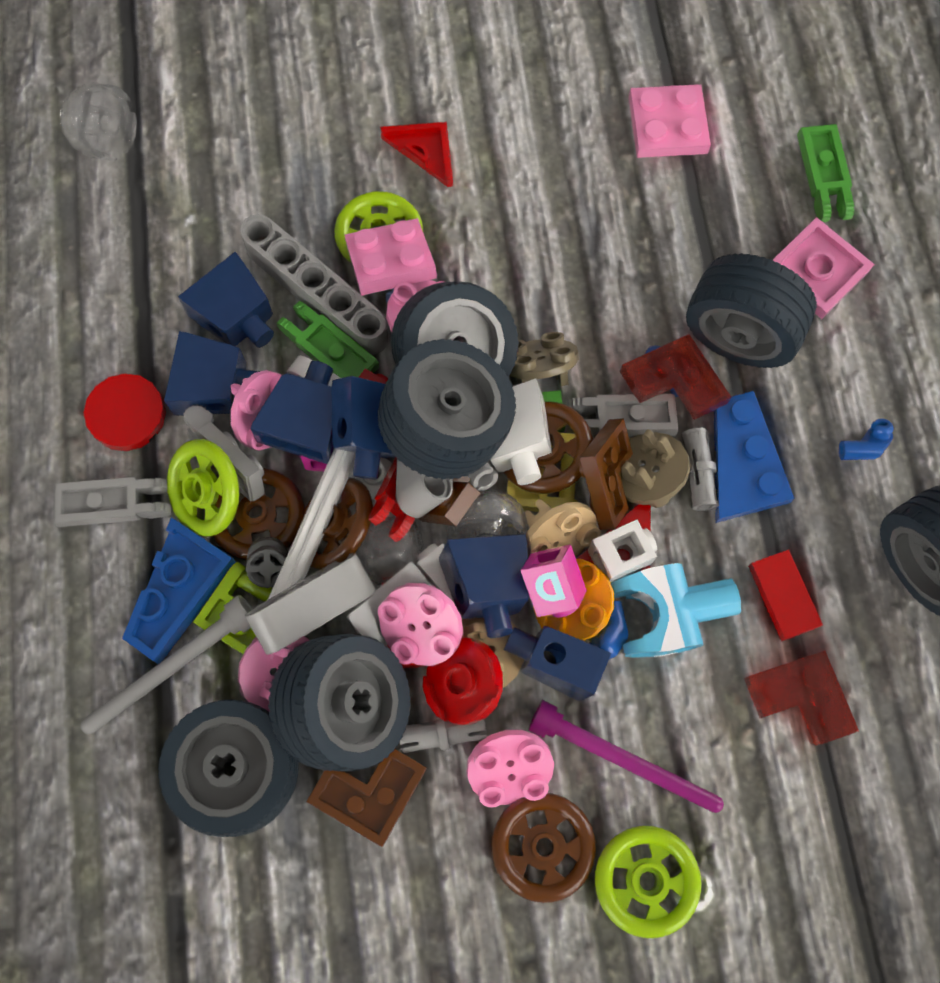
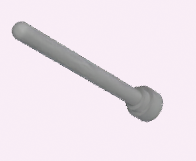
M237 595L224 605L225 610L220 613L221 618L83 719L81 730L86 734H93L230 632L236 634L239 631L246 632L251 627L245 618V614L253 609L251 605L241 595Z

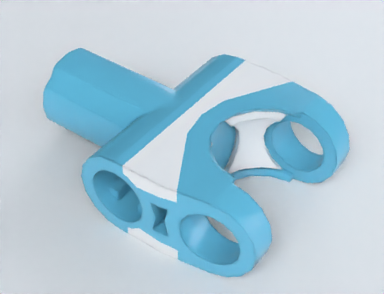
M680 563L648 568L611 583L614 598L626 597V599L641 601L650 609L653 616L651 632L644 634L641 639L622 645L625 657H657L699 648L704 644L698 623L741 613L740 594L732 578L688 587L684 569Z

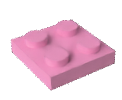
M701 84L630 89L629 105L637 158L708 154L711 143Z
M817 217L773 259L774 262H778L793 270V272L797 273L809 284L817 301L815 314L821 319L875 265Z
M418 218L345 234L348 253L361 296L393 289L400 282L415 284L437 279L436 266Z

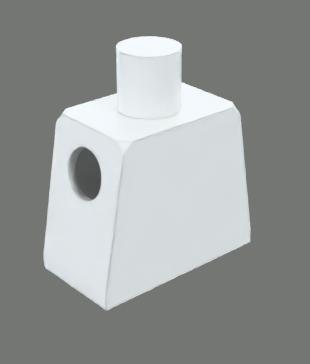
M536 378L512 387L515 392L514 397H516L514 421L508 436L490 459L497 472H504L513 468L519 485H527L539 480L541 473L536 460L541 456L552 453L545 402Z

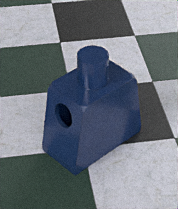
M236 252L232 253L178 296L186 314L226 344L237 346L245 338H248L257 348H261L268 344L274 336V331L265 323L273 315L269 300Z
M179 331L164 401L173 415L184 416L185 409L187 410L192 405H202L203 408H206L212 414H231V407L235 397L231 392V385H242L244 378H249L252 374L260 371L246 370L245 358L241 349L236 346Z
M311 361L304 378L288 373L283 374L252 423L250 429L256 441L328 464L334 450L332 444L331 386H328L334 371L333 368L320 361Z
M348 376L332 380V444L335 449L355 453L352 476L376 480L378 479L380 458L396 457L388 449L387 444L384 443L383 436L380 433L381 430L379 429L378 407L385 384Z
M526 534L449 539L439 556L440 566L461 618H484L488 638H501L510 635L513 632L510 615L519 613L529 599V593L520 571L528 559Z
M544 626L536 636L513 627V632L509 635L503 649L525 660L521 669L523 674L577 701H582L595 694L611 656V653L548 626ZM544 651H549L554 656L555 664L549 663L545 659Z

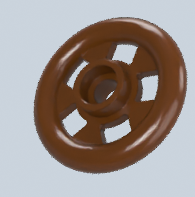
M545 402L548 431L553 448L552 453L541 456L536 460L538 467L545 468L542 477L531 484L519 485L513 468L503 472L514 485L525 491L536 494L555 493L570 487L582 477L579 469L580 456L593 441L592 432L585 419L577 411L561 403ZM566 425L573 430L576 436L567 443L564 442L562 435L558 432V430ZM567 453L574 460L566 470L561 471L555 465Z
M263 468V484L276 488L271 499L266 495H262L254 502L249 501L246 497L239 502L234 518H236L243 531L232 536L226 528L223 532L213 536L216 543L228 554L247 560L248 549L253 543L252 535L263 533L269 530L271 537L282 541L287 549L293 544L305 509L304 501L296 485L288 477L277 471ZM220 494L215 504V506L218 509H220L222 502V496ZM261 507L263 510L259 517H249V512L252 508ZM277 507H288L289 516L287 523H275Z
M348 478L341 494V502L337 503V505L334 504L333 515L327 528L322 533L324 534L322 540L328 544L323 553L316 551L310 567L320 570L332 562L341 563L348 558L349 554L356 552L363 543L371 525L368 517L373 508V501L368 488L360 480ZM311 500L309 501V503L307 504V506H306L305 509H304L303 516H302V519H301V523H302V521H303V519H304V516H305V514H306V512H307V509H308V507H309V505H310V503H311ZM356 502V513L352 515L349 508ZM346 536L342 543L339 544V541Z
M547 793L545 797L536 801L529 800L526 797L520 798L503 811L493 831L491 851L496 871L511 891L529 901L551 903L571 896L586 882L595 863L596 840L588 818L576 804L560 795ZM544 810L547 823L529 828L526 815ZM565 820L572 825L577 835L568 843L565 842L562 833L556 828L557 825ZM510 835H522L524 837L522 841V856L509 854ZM542 838H547L552 843V851L547 856H541L536 849L537 842ZM565 854H568L576 863L570 873L563 877L555 870V867L562 862ZM528 864L536 869L545 870L541 884L534 883L523 877Z

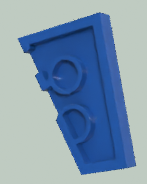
M754 391L717 400L714 404V450L716 451L717 469L715 489H717L719 506L715 509V523L791 503L795 498Z
M172 517L166 528L168 536L162 551H157L152 566L155 568L148 586L145 590L141 591L122 637L123 640L157 664L164 660L200 613L226 573L236 563L232 557Z

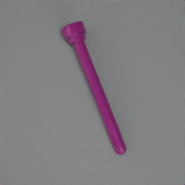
M543 699L541 700L529 725V732L541 738H544L545 735L554 738L557 735L710 812L718 813L722 811L724 802L718 795L564 720V715L557 712V706Z

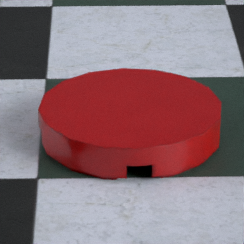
M123 373L108 377L97 384L86 399L83 413L86 427L97 441L111 450L130 451L142 448L150 442L149 439L155 433L158 435L164 425L166 408L163 397L152 382L140 375Z
M462 637L459 647L450 658L433 666L428 665L426 676H423L422 681L426 702L437 717L456 725H470L486 719L497 707L503 692V672L498 657L482 641L476 638Z

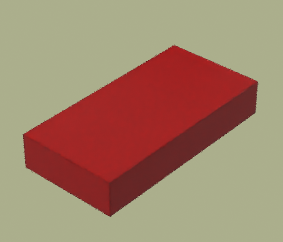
M789 549L752 562L748 566L781 642L823 626Z

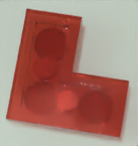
M690 334L624 363L620 369V374L639 403L645 402L673 388L694 420L727 405L731 399V395Z
M826 651L744 678L759 718L799 706L815 746L859 732Z

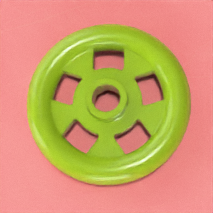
M374 191L353 198L342 208L336 219L334 237L339 251L351 263L345 234L360 231L349 228L355 217L364 219L360 230L395 224V220L402 218L406 221L418 218L422 231L423 224L415 207L405 198L390 192ZM372 207H388V213L372 214Z
M193 439L181 445L173 455L167 473V492L172 510L179 522L197 535L204 537L215 536L223 532L231 524L237 512L239 482L236 470L225 451L209 440ZM196 456L199 468L193 470L190 460ZM212 465H214L218 471V479L214 472L210 469ZM219 494L222 496L220 509L215 506ZM197 507L205 508V520L197 517Z
M636 826L617 834L603 849L596 866L595 888L602 909L617 927L633 936L648 939L660 938L682 928L694 914L701 895V875L693 853L679 837L663 828ZM641 844H648L651 857L641 858L634 862L630 848ZM670 854L677 860L682 871L670 878L666 867L661 863V860ZM615 867L627 869L625 877L626 889L613 888V872ZM645 872H650L655 879L654 886L649 890H644L640 885V877ZM672 889L681 899L677 906L668 913L660 906L659 902L664 900L669 890ZM632 898L639 903L649 906L645 919L634 916L627 911Z

